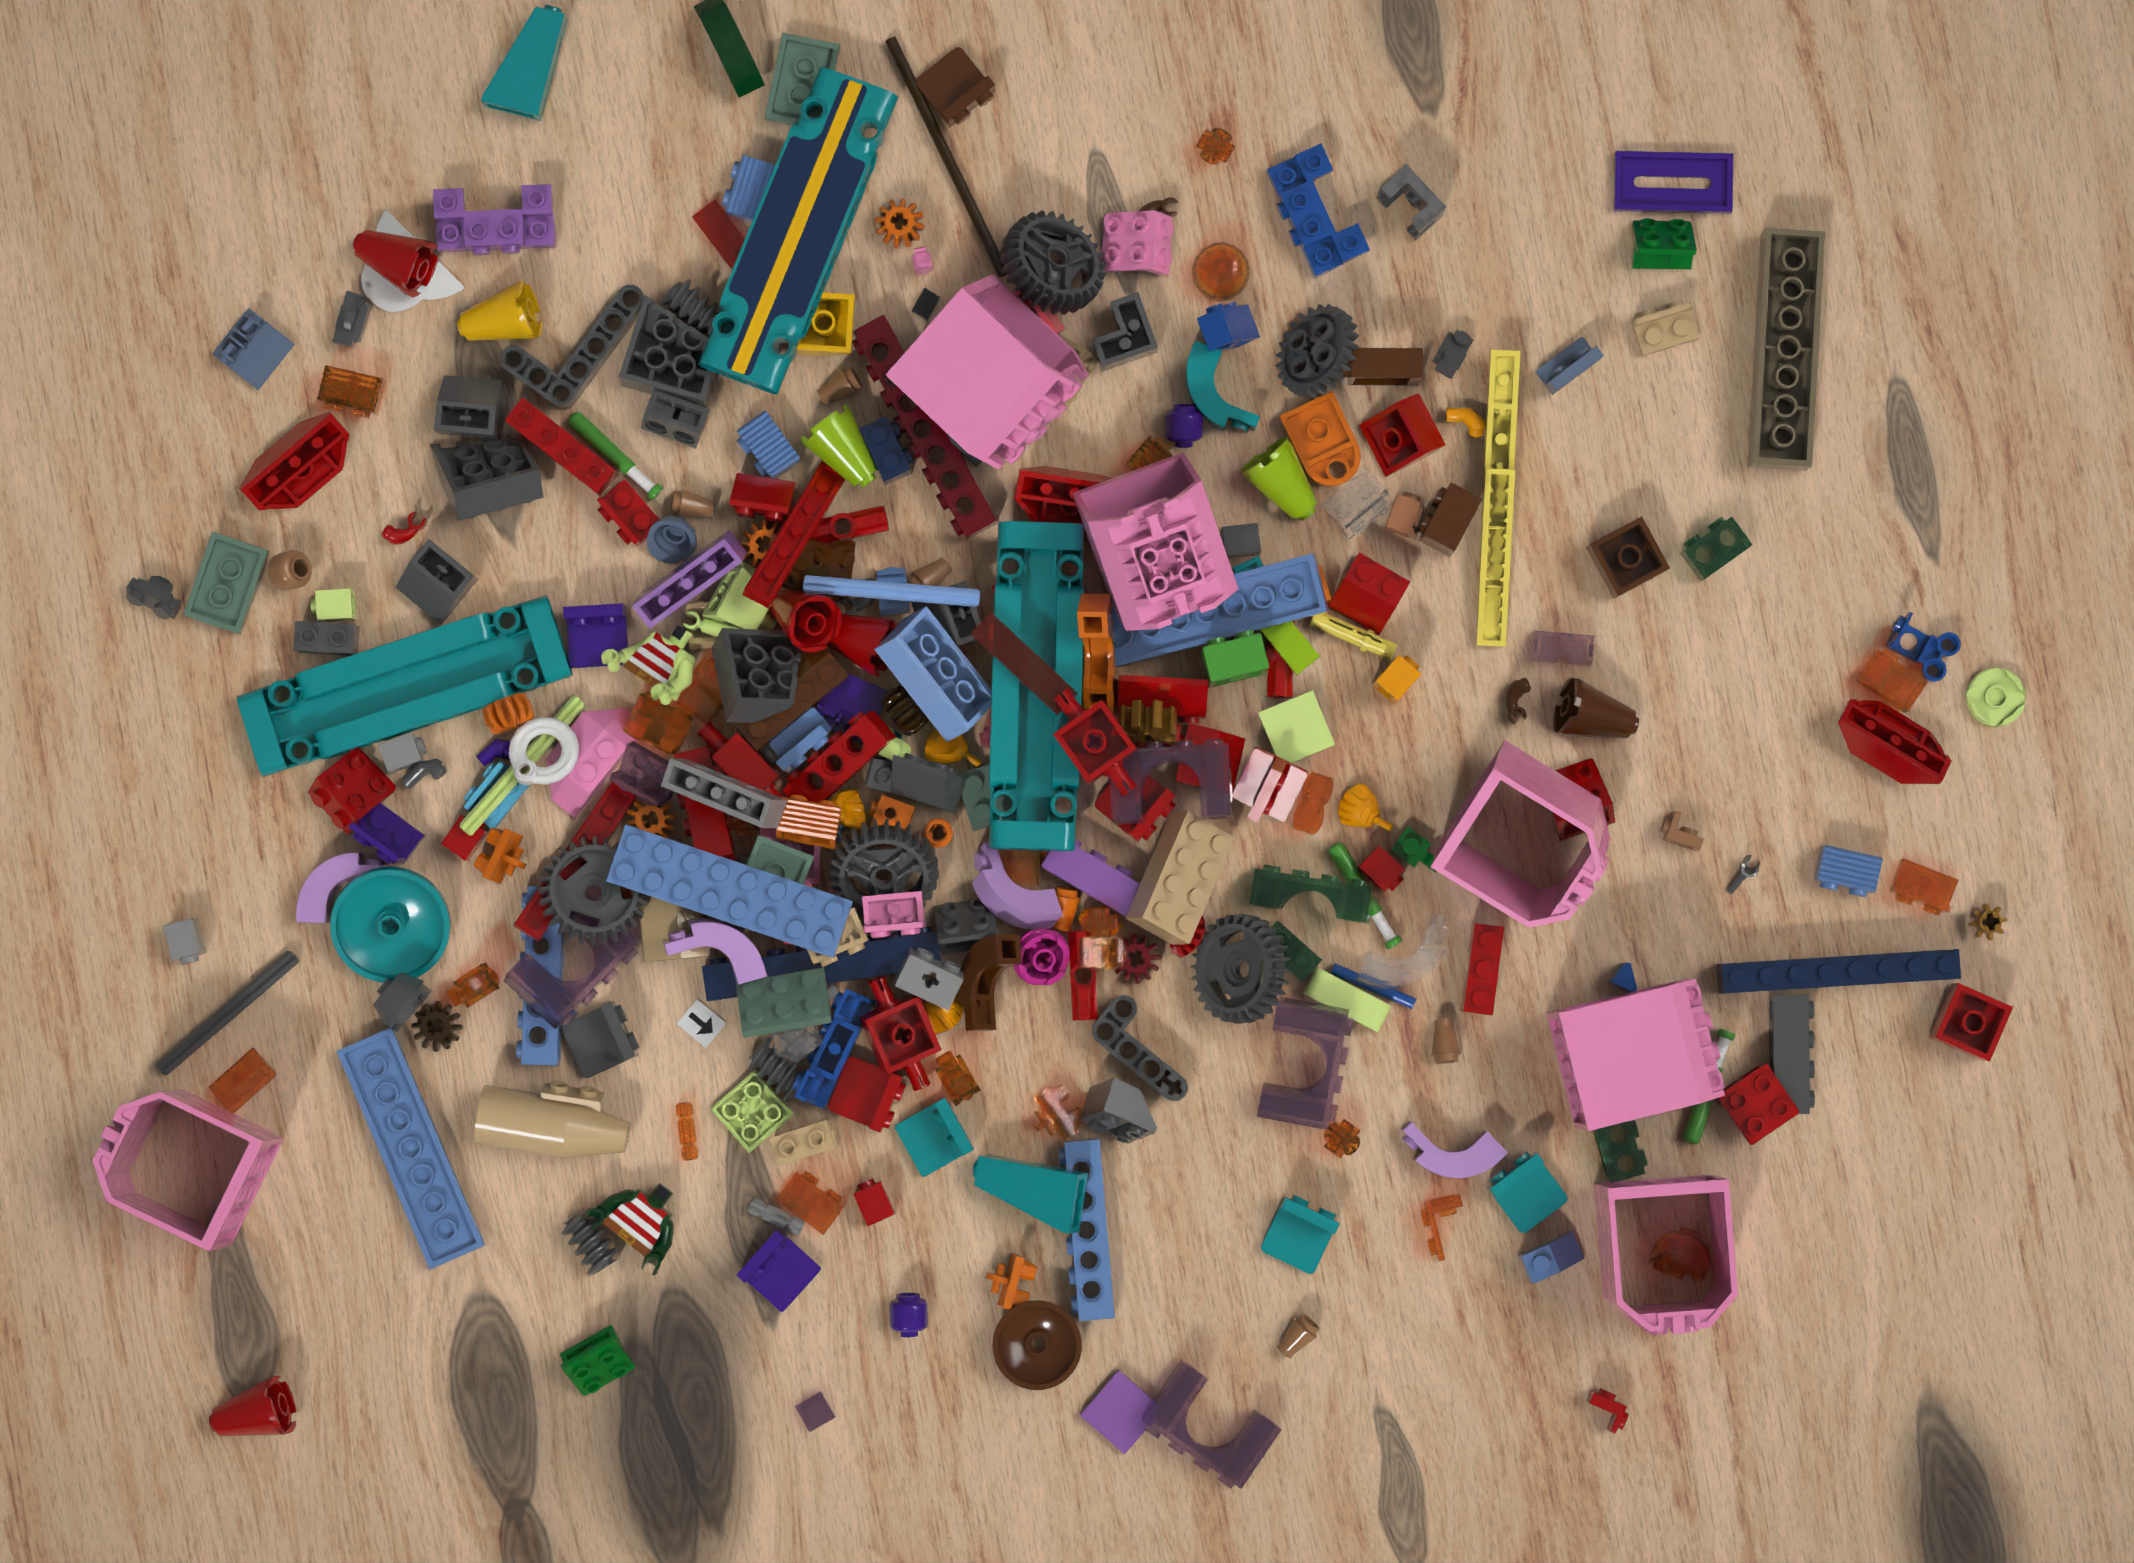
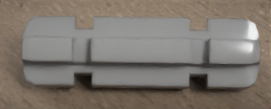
M754 1198L748 1207L750 1214L757 1217L760 1215L763 1220L783 1229L786 1227L789 1232L796 1235L801 1233L805 1224L803 1219L796 1216L793 1218L790 1216V1213L770 1204L767 1206L764 1201Z

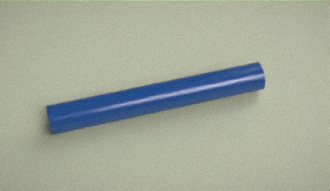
M1336 963L1330 973L1410 1009L1413 1008L1417 999Z

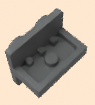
M979 898L956 903L947 902L935 906L937 939L941 955L969 951L980 939L998 934L995 915L986 908Z

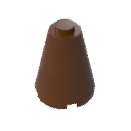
M1571 677L1562 687L1559 696L1564 697L1561 706H1555L1553 716V729L1557 734L1562 736L1628 738L1631 734L1636 733L1639 726V717H1636L1634 709L1581 679Z

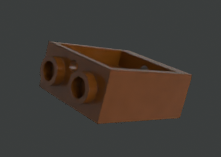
M1358 348L1351 353L1356 357V360L1349 361L1347 364L1351 370H1344L1342 372L1343 377L1348 378V385L1418 386L1423 378V348Z

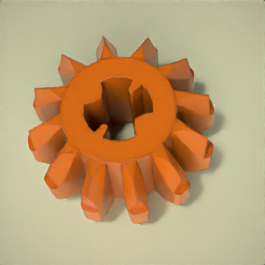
M901 198L900 206L896 207L894 200L891 199L889 200L890 210L883 206L879 208V211L885 217H875V223L883 225L876 229L877 235L886 234L883 238L885 245L894 239V248L899 249L900 241L904 240L905 246L909 248L911 247L909 237L916 241L920 240V235L914 230L922 231L925 229L923 223L917 222L924 217L923 213H914L917 208L914 202L908 208H905L906 199ZM902 217L907 226L902 225V230H897L892 222L894 220L897 222V218Z
M763 520L762 530H759L757 525L752 523L751 528L755 533L753 535L747 531L742 533L746 539L750 540L740 544L744 549H750L747 551L744 560L754 556L750 564L752 567H757L767 552L766 549L765 553L760 552L761 548L758 542L760 540L765 542V538H768L771 545L777 536L775 534L779 530V524L774 523L771 529L768 530V522Z
M524 693L512 694L496 700L482 710L486 726L492 734L496 735L521 727L524 723L535 717L531 701L528 700Z
M646 795L644 798L645 806L639 800H635L634 805L639 810L637 812L631 809L627 810V814L634 816L635 820L626 821V825L637 826L638 829L668 838V835L663 830L665 828L670 831L675 830L673 825L667 824V820H675L676 814H665L671 809L672 805L667 803L660 808L662 803V797L657 796L653 805L649 795ZM655 812L657 814L655 818L659 819L658 824H652L650 828H647L645 825L648 823L644 821V817L646 815L651 816Z

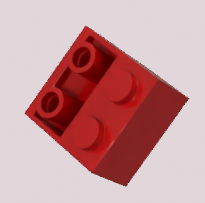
M737 473L729 505L737 513L738 517L755 519V514L763 515L769 522L784 523V519L788 518L794 507L797 484L794 481Z

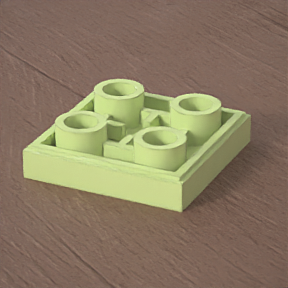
M1313 690L1258 712L1274 754L1291 763L1335 746Z
M756 1069L710 1108L748 1153H751L794 1115L777 1093L767 1085V1082L763 1078L758 1077Z

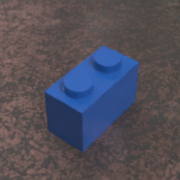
M1236 302L1222 305V303L1205 309L1207 314L1197 318L1209 352L1238 348L1260 338L1248 304L1238 306Z

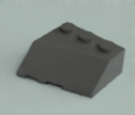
M645 295L619 374L621 386L651 395L653 390L656 389L707 408L715 383L716 373L701 367L698 363L709 338L694 327H690L678 319L676 315L667 309L665 310Z
M523 437L486 440L483 445L469 446L467 441L456 442V447L441 448L440 443L430 444L442 488L458 521L544 498L539 468Z
M722 628L711 649L726 722L756 723L791 708L794 703L798 679L797 672L802 655L801 650L791 643L784 631Z

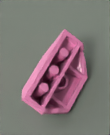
M627 708L582 712L570 727L576 734L579 743L578 761L572 772L561 781L550 784L552 801L576 819L649 726ZM560 742L546 757L547 767L556 763L560 758L562 750Z

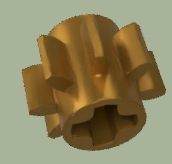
M1987 903L1983 904L1982 912L1978 910L1971 911L1975 918L1974 922H1970L1968 925L1975 926L1977 929L1975 937H1980L1983 933H1986L1987 940H1993L1994 932L2004 934L2003 929L2000 927L2002 922L2008 920L2007 918H2001L1998 914L2001 907H1996L1993 911H1990ZM1987 917L1993 918L1994 921L1993 924L1989 925V928L1982 924V920L1987 919Z

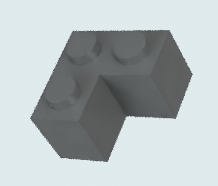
M1137 292L1111 301L1110 308L1118 330L1092 339V345L1102 372L1152 355L1158 351V346L1139 293Z

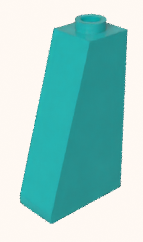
M545 5L544 8L535 7L483 93L481 102L484 107L538 121L542 120L568 21L565 14L561 13L562 9L551 5Z
M991 1154L978 1156L972 1172L973 1177H975L974 1186L1063 1233L1072 1234L1080 1231L1088 1173Z

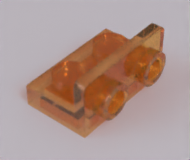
M1902 858L1889 892L1896 894L1895 900L1908 905H1912L1913 901L1924 905L1923 911L1940 916L1941 912H1950L1951 907L1949 904L1959 880Z
M807 1170L803 1174L796 1171L776 1200L824 1235L845 1207L841 1203L843 1197L831 1188L824 1191L817 1185L820 1180Z

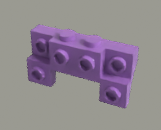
M521 185L522 209L465 211L463 188L433 189L437 251L439 253L472 251L473 255L483 256L490 255V250H502L503 254H518L520 249L555 248L556 229L552 185Z

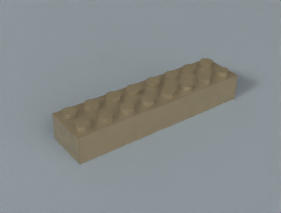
M1765 228L1761 233L1748 467L1804 471L1812 467L1825 231Z

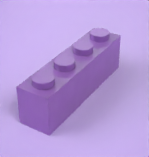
M728 530L638 595L632 607L649 629H651L742 563L747 552L731 531Z
M1077 839L1075 851H1050L1041 865L1043 869L1124 917L1127 916L1140 883L1131 879L1133 875L1131 871L1119 864L1116 869L1105 863L1108 858L1093 849L1090 854L1080 848L1082 842Z

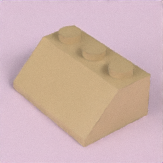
M651 896L641 897V899L648 902L646 908L638 907L644 913L643 918H639L643 962L710 956L709 946L697 947L668 956L662 941L668 939L669 933L678 930H685L686 933L691 932L688 920L706 918L705 914Z

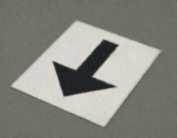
M698 999L677 1022L679 1027L705 1048H707L726 1024L725 1021Z

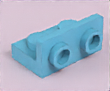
M499 761L497 765L493 762L483 773L482 776L485 780L479 787L473 786L466 794L464 800L467 802L463 807L471 811L507 771L509 766L502 761ZM518 782L484 823L490 828H496L530 785H522Z

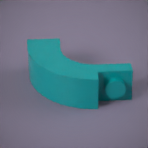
M1194 341L1186 368V386L1192 404L1196 405V409L1203 414L1204 420L1219 430H1224L1228 420L1233 422L1231 427L1246 433H1248L1249 429L1255 431L1260 416L1228 404L1220 397L1215 388L1214 373L1222 351L1209 352L1207 345Z

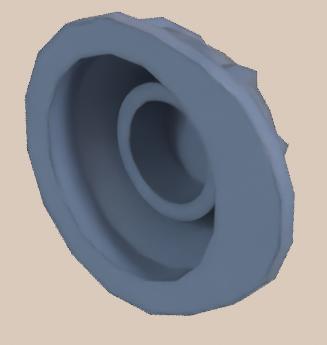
M673 515L657 520L652 524L647 536V549L650 554L664 563H676L688 558L694 553L697 546L694 528L690 526L685 518Z

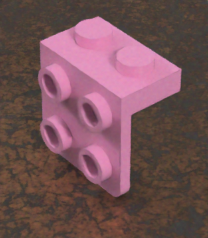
M1155 210L1107 213L1104 216L1102 262L1106 264L1103 270L1107 272L1145 270L1157 275H1169L1172 263L1171 236L1174 232L1173 217Z

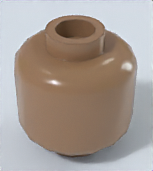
M290 550L273 556L267 568L271 583L280 590L301 588L309 582L312 575V565L309 558L297 550Z

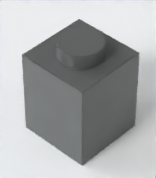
M1258 523L1222 527V534L1220 536L1228 559L1261 554Z

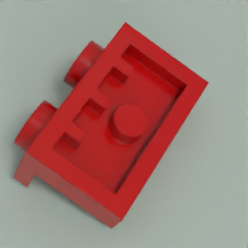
M626 479L620 482L603 498L600 496L597 499L601 505L597 510L608 523L611 520L616 522L620 527L616 533L627 545L631 542L636 547L642 544L647 539L651 525L660 520Z

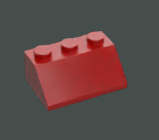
M1119 675L1117 714H1119L1121 705L1132 707L1133 700H1142L1146 707H1150L1153 704V700L1163 701V708L1174 706L1177 709V718H1182V723L1199 724L1200 719L1206 718L1209 680Z

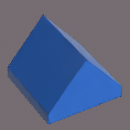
M1622 963L1608 983L1627 992H1635L1637 985L1631 963Z

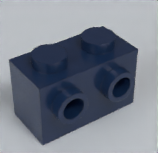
M885 416L859 428L885 486L912 474L909 466L914 464L907 448L901 450L897 439L902 436L895 421L889 423Z

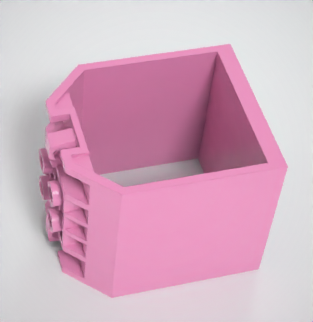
M994 274L962 287L886 374L897 387L968 454L996 469L1001 468L1005 464L1000 457L1010 464L1016 462L1024 453L1027 445L1029 446L1034 441H1038L1046 433L1048 427L1045 424H1049L1053 419L1056 420L1067 409L1064 403L1074 397L1082 388V384L1075 375L1081 381L1086 380L1089 376L1076 351Z
M1184 452L1072 493L1107 593L1111 594V603L1126 631L1160 629L1173 624L1172 619L1196 610L1203 613L1214 609L1239 590L1202 480Z
M1504 740L1444 833L1431 868L1528 928L1569 920L1579 906L1577 904L1583 905L1589 899L1595 888L1593 883L1600 880L1609 861L1606 854L1610 835L1601 799ZM1500 780L1587 833L1588 842L1560 885L1538 889L1462 842Z
M1696 978L1636 990L1635 992H1628L1546 1013L1575 1128L1591 1131L1725 1096L1724 1090H1722L1724 1089L1723 1078L1716 1061L1720 1059V1052L1717 1042L1711 1041L1709 1030H1713V1024L1709 1012H1704L1702 995Z
M184 1089L161 1091L120 1105L112 1119V1124L115 1126H105L101 1137L104 1139L92 1160L106 1202L208 1251L231 1246L284 1138ZM165 1102L249 1141L208 1227L137 1193L130 1175L131 1167L154 1124L162 1104Z
M1715 1175L1594 1183L1602 1296L1634 1324L1645 1329L1651 1335L1668 1334V1328H1670L1673 1334H1685V1332H1697L1698 1328H1710L1738 1296L1729 1179ZM1707 1193L1715 1285L1701 1301L1639 1306L1627 1305L1622 1299L1615 1200Z

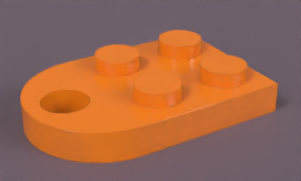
M1333 391L1279 416L1305 473L1312 481L1322 486L1335 487L1348 482L1355 475L1361 459L1360 448ZM1334 462H1340L1345 466L1346 473L1341 478H1334L1329 473V466Z

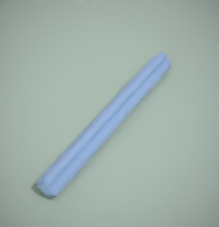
M810 575L805 576L803 581V591L806 593L977 607L980 603V591L978 589Z

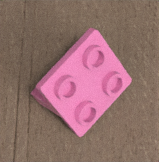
M922 891L862 896L864 933L871 932V938L888 937L891 935L890 930H901V935L919 934L920 928L926 926Z

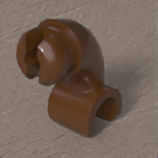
M1173 197L1152 201L1144 205L1139 211H1163L1164 214L1174 217L1177 215V212H1169L1165 207L1168 203H1178V201Z
M1527 678L1513 681L1507 689L1506 706L1509 711L1507 717L1512 724H1515L1512 718V713L1515 710L1521 712L1524 720L1527 717L1525 709L1518 707V700L1523 696L1522 694L1531 690Z

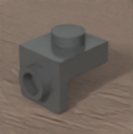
M876 756L871 758L864 785L868 788L892 793V761Z

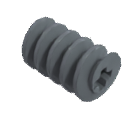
M690 279L683 283H676L665 295L662 304L667 305L671 303L669 310L672 313L680 310L678 318L681 321L689 318L687 325L690 327L698 325L697 330L702 334L707 333L706 336L709 338L713 329V319L717 315L715 311L718 303L714 302L708 306V294L699 298V286L689 290L692 281Z
M768 1037L748 1058V1060L752 1059L749 1069L754 1070L761 1067L758 1077L763 1078L769 1075L767 1085L771 1086L778 1083L775 1092L780 1094L787 1091L784 1101L789 1102L797 1092L792 1087L799 1073L805 1075L807 1070L803 1069L796 1072L798 1062L794 1061L787 1064L789 1054L785 1053L778 1056L781 1046L778 1044L770 1049L769 1045L772 1038Z
M587 1208L565 1222L564 1224L567 1226L561 1233L563 1236L573 1235L568 1245L579 1244L574 1254L575 1256L585 1254L580 1264L582 1266L592 1265L587 1272V1275L591 1276L618 1259H612L617 1252L616 1248L606 1250V1246L611 1241L610 1238L601 1240L599 1238L604 1229H591L596 1224V1219L586 1218L583 1220L584 1215L591 1210V1208Z

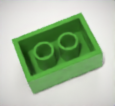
M1253 630L1237 633L1234 636V640L1225 642L1224 637H1219L1207 641L1205 647H1202L1200 656L1205 677L1209 680L1208 688L1267 673L1269 664L1261 633L1254 635Z

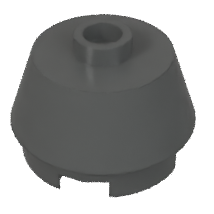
M400 972L393 981L388 978L377 990L380 996L373 1006L385 1026L389 1025L398 1032L405 1021L432 992L423 984V980Z

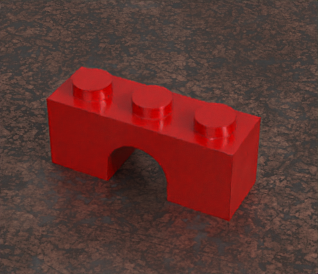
M1472 923L1468 948L1469 964L1463 987L1461 1012L1493 1015L1504 927L1480 923Z

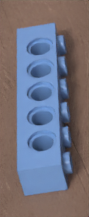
M527 886V892L522 893V910H524L539 886ZM559 923L552 927L549 926L543 935V938L549 942V950L543 955L535 951L534 945L536 940L521 931V940H525V952H520V969H524V981L519 982L518 994L519 999H523V1011H518L517 1024L518 1029H522V1041H517L516 1049L517 1058H521V1065H560L565 932L558 935ZM539 967L545 968L548 972L547 981L541 985L536 983L533 977L535 970ZM537 997H543L547 1002V1009L542 1014H537L532 1007L533 1001ZM538 1026L546 1031V1039L541 1044L535 1043L531 1037L533 1029Z
M1100 1139L1064 1141V1148H1059L1060 1166H1066V1169L1072 1170L1076 1163L1085 1162L1090 1167L1085 1192L1092 1196L1093 1201L1088 1208H1083L1081 1223L1088 1221L1095 1227L1094 1234L1089 1238L1081 1237L1078 1232L1072 1233V1237H1066L1067 1254L1074 1255V1267H1069L1070 1285H1076L1077 1296L1071 1297L1072 1314H1079V1321L1115 1318ZM1086 1251L1094 1252L1098 1258L1096 1265L1091 1268L1084 1267L1080 1262L1081 1255ZM1094 1281L1099 1284L1100 1292L1097 1296L1087 1297L1083 1293L1082 1289L1086 1282Z

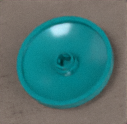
M378 867L365 871L353 878L337 896L330 919L331 938L335 950L343 962L362 977L384 983L388 978L393 981L402 972L417 978L430 970L443 955L450 934V914L443 895L426 877L406 868Z

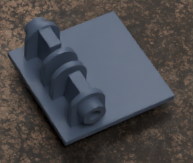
M248 308L212 355L259 390L295 344Z

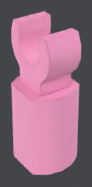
M925 246L914 248L915 254L912 256L915 273L918 275L930 274L933 271L930 253L926 251Z

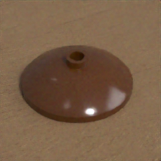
M1044 1300L1026 1301L1011 1308L998 1322L993 1336V1355L999 1370L1009 1381L1025 1389L1045 1390L1064 1382L1076 1369L1082 1352L1081 1334L1073 1317L1062 1307ZM1036 1337L1041 1338L1043 1341L1042 1346L1039 1348H1035L1031 1344L1032 1340Z

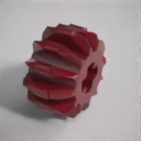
M1133 933L1131 945H1129L1125 937L1120 939L1121 943L1126 947L1124 950L1118 946L1113 947V951L1122 954L1121 958H1111V963H1122V966L1114 970L1115 974L1121 973L1124 969L1127 970L1123 981L1128 982L1131 973H1134V981L1136 984H1139V973L1143 972L1145 978L1150 980L1152 977L1146 969L1149 967L1153 971L1159 970L1157 965L1150 962L1151 960H1160L1161 955H1150V951L1158 946L1156 943H1153L1146 948L1145 944L1148 941V936L1145 935L1142 938L1141 944H1137V934ZM1135 950L1142 952L1141 958L1144 959V963L1141 966L1137 964V967H1132L1130 965L1131 960L1127 958L1128 954L1131 951L1134 954Z

